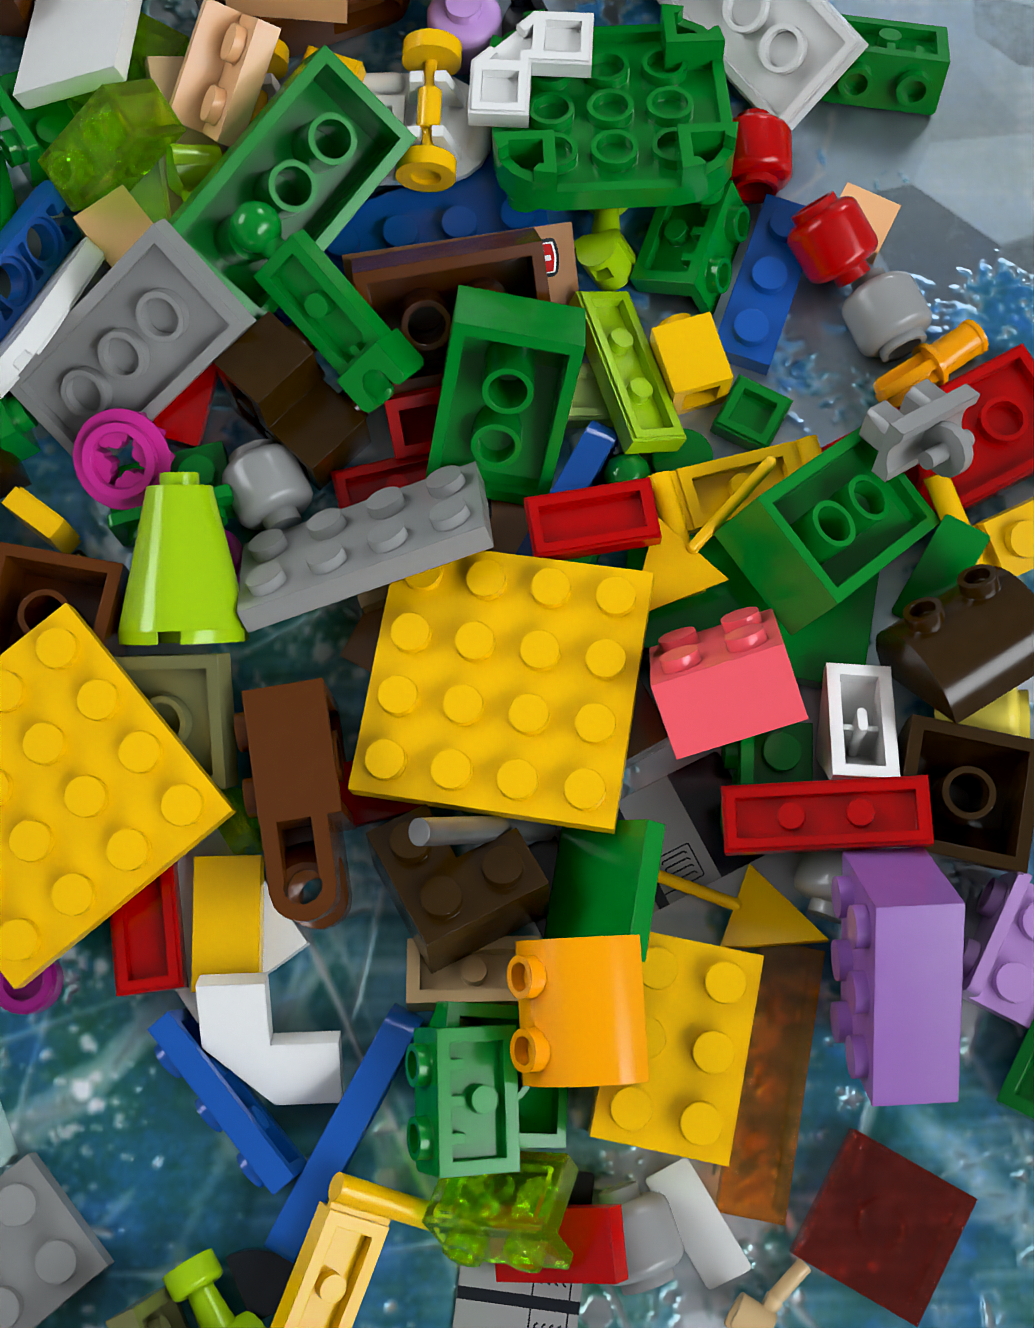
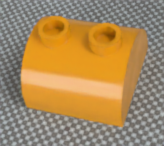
M640 934L515 941L516 956L510 960L507 967V984L511 994L518 999L520 1029L515 1031L512 1036L510 1055L515 1068L522 1073V1084L531 1087H593L649 1082Z

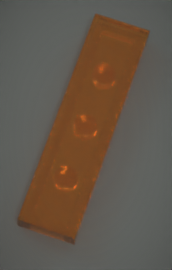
M795 945L755 947L754 954L764 955L729 1167L721 1165L715 1202L720 1213L783 1226L786 1224L825 951Z

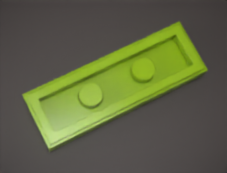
M576 291L568 305L585 308V351L624 454L678 451L687 438L629 292Z

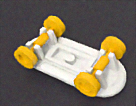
M433 28L419 29L409 33L404 38L402 64L410 73L383 72L366 73L362 83L417 138L378 186L403 185L406 188L420 192L443 191L452 187L455 182L466 179L477 171L490 154L493 142L492 127L468 126L469 85L452 76L461 68L462 44L456 36L447 31ZM279 38L249 124L290 77V75H286L289 65V49ZM220 143L222 156L230 147Z

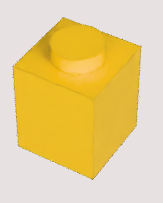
M706 312L692 317L688 313H680L664 319L657 327L651 328L649 345L677 415L723 403L729 393L734 376L711 313Z

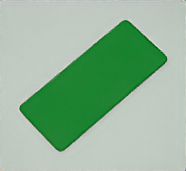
M945 515L892 607V613L903 618V609L910 602L923 597L936 598L958 584V575L966 568L976 565L990 541V536L951 515Z

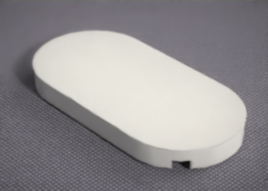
M88 237L80 241L65 257L0 342V399L19 380V373L36 353L39 355L104 261V252Z

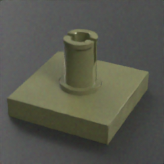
M230 652L113 655L219 789H227L239 785Z

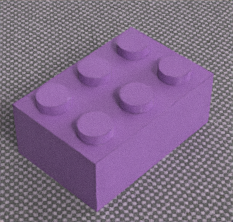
M924 847L842 851V876H834L831 886L835 916L842 918L841 939L832 940L831 943L832 970L835 980L841 981V1001L831 1003L830 1021L835 1043H844L849 1075L852 1079L860 1078L872 1107L958 1102L965 902Z

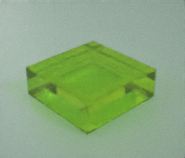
M220 789L236 808L237 812L218 827L219 832L234 855L258 854L263 850L261 830L258 819H249L247 815L243 789Z

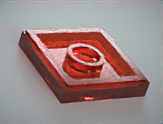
M850 1128L789 1252L918 1327L978 1199L858 1130Z

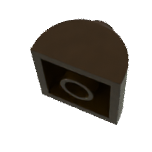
M979 564L966 568L958 575V584L936 598L923 597L910 602L903 609V618L883 629L876 636V651L880 665L891 666V676L894 680L956 724L1034 676V593L1014 574L998 566Z
M912 714L904 723L897 738L900 776L928 775L934 845L924 847L929 855L1018 875L1027 874L1034 828V739Z

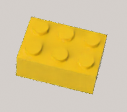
M650 932L646 960L642 962L649 1082L595 1086L586 1130L590 1137L729 1167L764 955Z

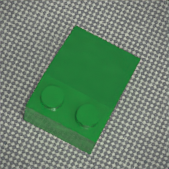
M458 285L425 479L439 468L450 465L460 467L476 461L484 481L487 499L524 505L523 498L550 493L586 348L585 308Z
M862 425L758 496L714 533L715 537L770 609H773L775 616L791 636L842 602L941 523V520L904 472L886 482L872 472L879 451L860 437L859 432Z

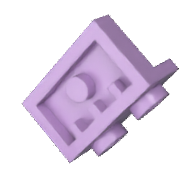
M1008 872L1002 874L999 879L991 878L987 883L976 906V912L983 915L973 939L968 936L964 938L962 999L1021 1029H1029L1034 1019V885L1030 883L1032 879L1031 874L1018 875Z

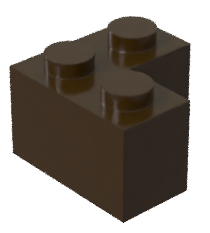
M268 311L213 363L235 412L261 437L271 439L275 444H281L300 461L307 479L321 491L332 480L331 472L344 469L371 443L366 422L369 413L361 410L344 389L337 393L323 380L326 374L315 357V353L318 350L294 322H291L286 327Z
M424 804L366 832L373 866L430 973L433 974L549 914V881L517 828L459 857L455 856L450 845H414L408 834L410 823L416 818L433 817L427 804Z

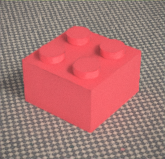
M758 607L738 609L723 616L720 620L721 625L696 632L694 627L676 629L661 636L658 639L659 645L649 648L650 685L676 760L808 719L772 608L759 612Z

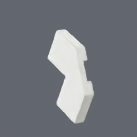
M533 11L516 25V31L495 48L492 46L487 47L473 58L470 70L468 126L529 128L531 76L591 78L594 13Z
M268 972L199 975L195 987L201 1047L274 1105L340 1102L345 1092L341 1031L273 1033Z

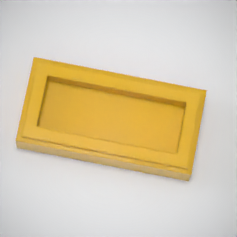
M262 855L194 857L192 993H196L195 986L199 975L263 972L264 857Z

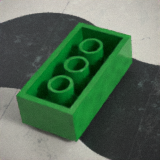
M324 44L301 62L168 222L258 321L268 311L273 314L279 305L253 277L267 262V259L262 253L246 252L236 244L231 235L230 220L234 211L244 202H266L275 209L281 219V237L285 241L291 234L304 229L324 252L417 138Z

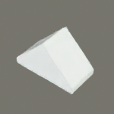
M826 662L823 672L815 758L829 780L900 776L891 666Z

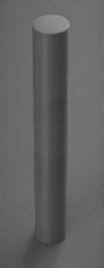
M499 816L427 817L414 819L410 823L408 834L411 842L416 846L480 844L491 842L497 837L517 828L524 841L550 840L555 836L557 825Z

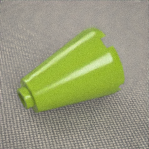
M196 472L159 473L160 485L146 486L118 627L119 645H158V643H180V645L211 644L249 640V633L237 614L239 584L213 486L199 485V473Z

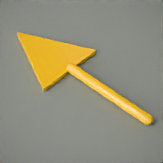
M767 456L689 543L658 518L662 535L661 544L648 547L642 571L654 572V584L649 611L729 580L698 551L776 466L777 461L775 457Z
M750 863L737 898L659 869L658 883L732 910L720 945L721 947L735 949L829 942V939Z

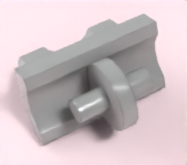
M925 379L913 385L905 394L899 411L886 400L870 407L864 418L859 435L879 451L872 472L886 482L919 463L922 468L926 470L932 469L933 472L942 477L951 478L966 471L972 464L974 455L972 446L975 443V437L970 430L962 429V417L968 407L977 403L980 394L967 384L949 393H945L929 379Z

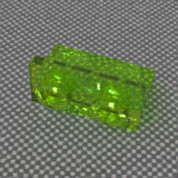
M520 1151L521 1171L439 1178L422 1223L442 1245L443 1254L451 1261L462 1266L475 1268L479 1267L482 1262L508 1264L517 1270L527 1273H538L542 1270V1267L568 1270L574 1254L559 1236L558 1232L579 1168L568 1153Z

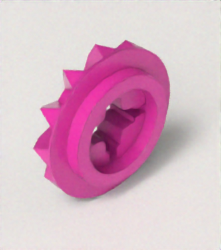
M121 407L108 409L92 416L79 430L73 448L74 468L83 488L92 498L109 508L128 510L143 506L146 486L160 485L159 473L170 472L171 463L176 456L169 450L165 439L166 430L157 427L147 418L145 412L122 409ZM130 440H133L131 444L134 447L132 457L140 462L139 466L144 469L132 468L126 470L119 477L120 471L118 468L120 460L112 455V451L107 448H123L129 444Z

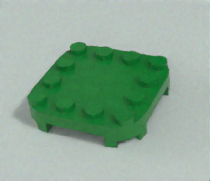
M661 4L660 24L593 27L591 78L531 76L529 128L492 127L494 172L499 187L507 193L509 206L515 211L527 213L537 209L566 211L680 206L690 203L710 205L720 201L724 195L725 184L732 177L739 121L733 122L723 62L725 38L719 25L707 30L704 26L683 18L684 6ZM533 11L523 12V19ZM516 29L504 34L502 38L492 35L490 47L495 48L512 35Z

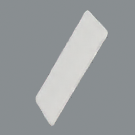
M682 1158L646 1178V1184L650 1191L660 1192L666 1196L683 1247L708 1289H714L751 1269L750 1262L689 1159Z

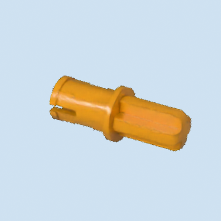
M966 319L958 327L931 344H918L914 347L911 357L875 380L873 388L876 393V400L879 403L886 400L893 407L898 408L901 406L905 394L913 385L925 379H929L938 387L947 383L951 373L988 350L989 343L985 332L975 321Z

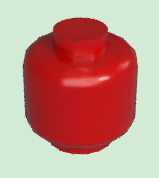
M752 108L740 112L737 117L733 118V122L739 121L732 177L729 180L733 181L743 203L758 204L764 202L766 193L776 196L778 191L782 190L792 178V134L790 127L783 119L770 114L764 109Z
M831 191L814 200L791 217L795 226L789 231L787 242L811 283L822 284L834 280L837 287L842 288L870 270L866 259L876 250L878 238L854 197L842 196L837 198L834 191Z

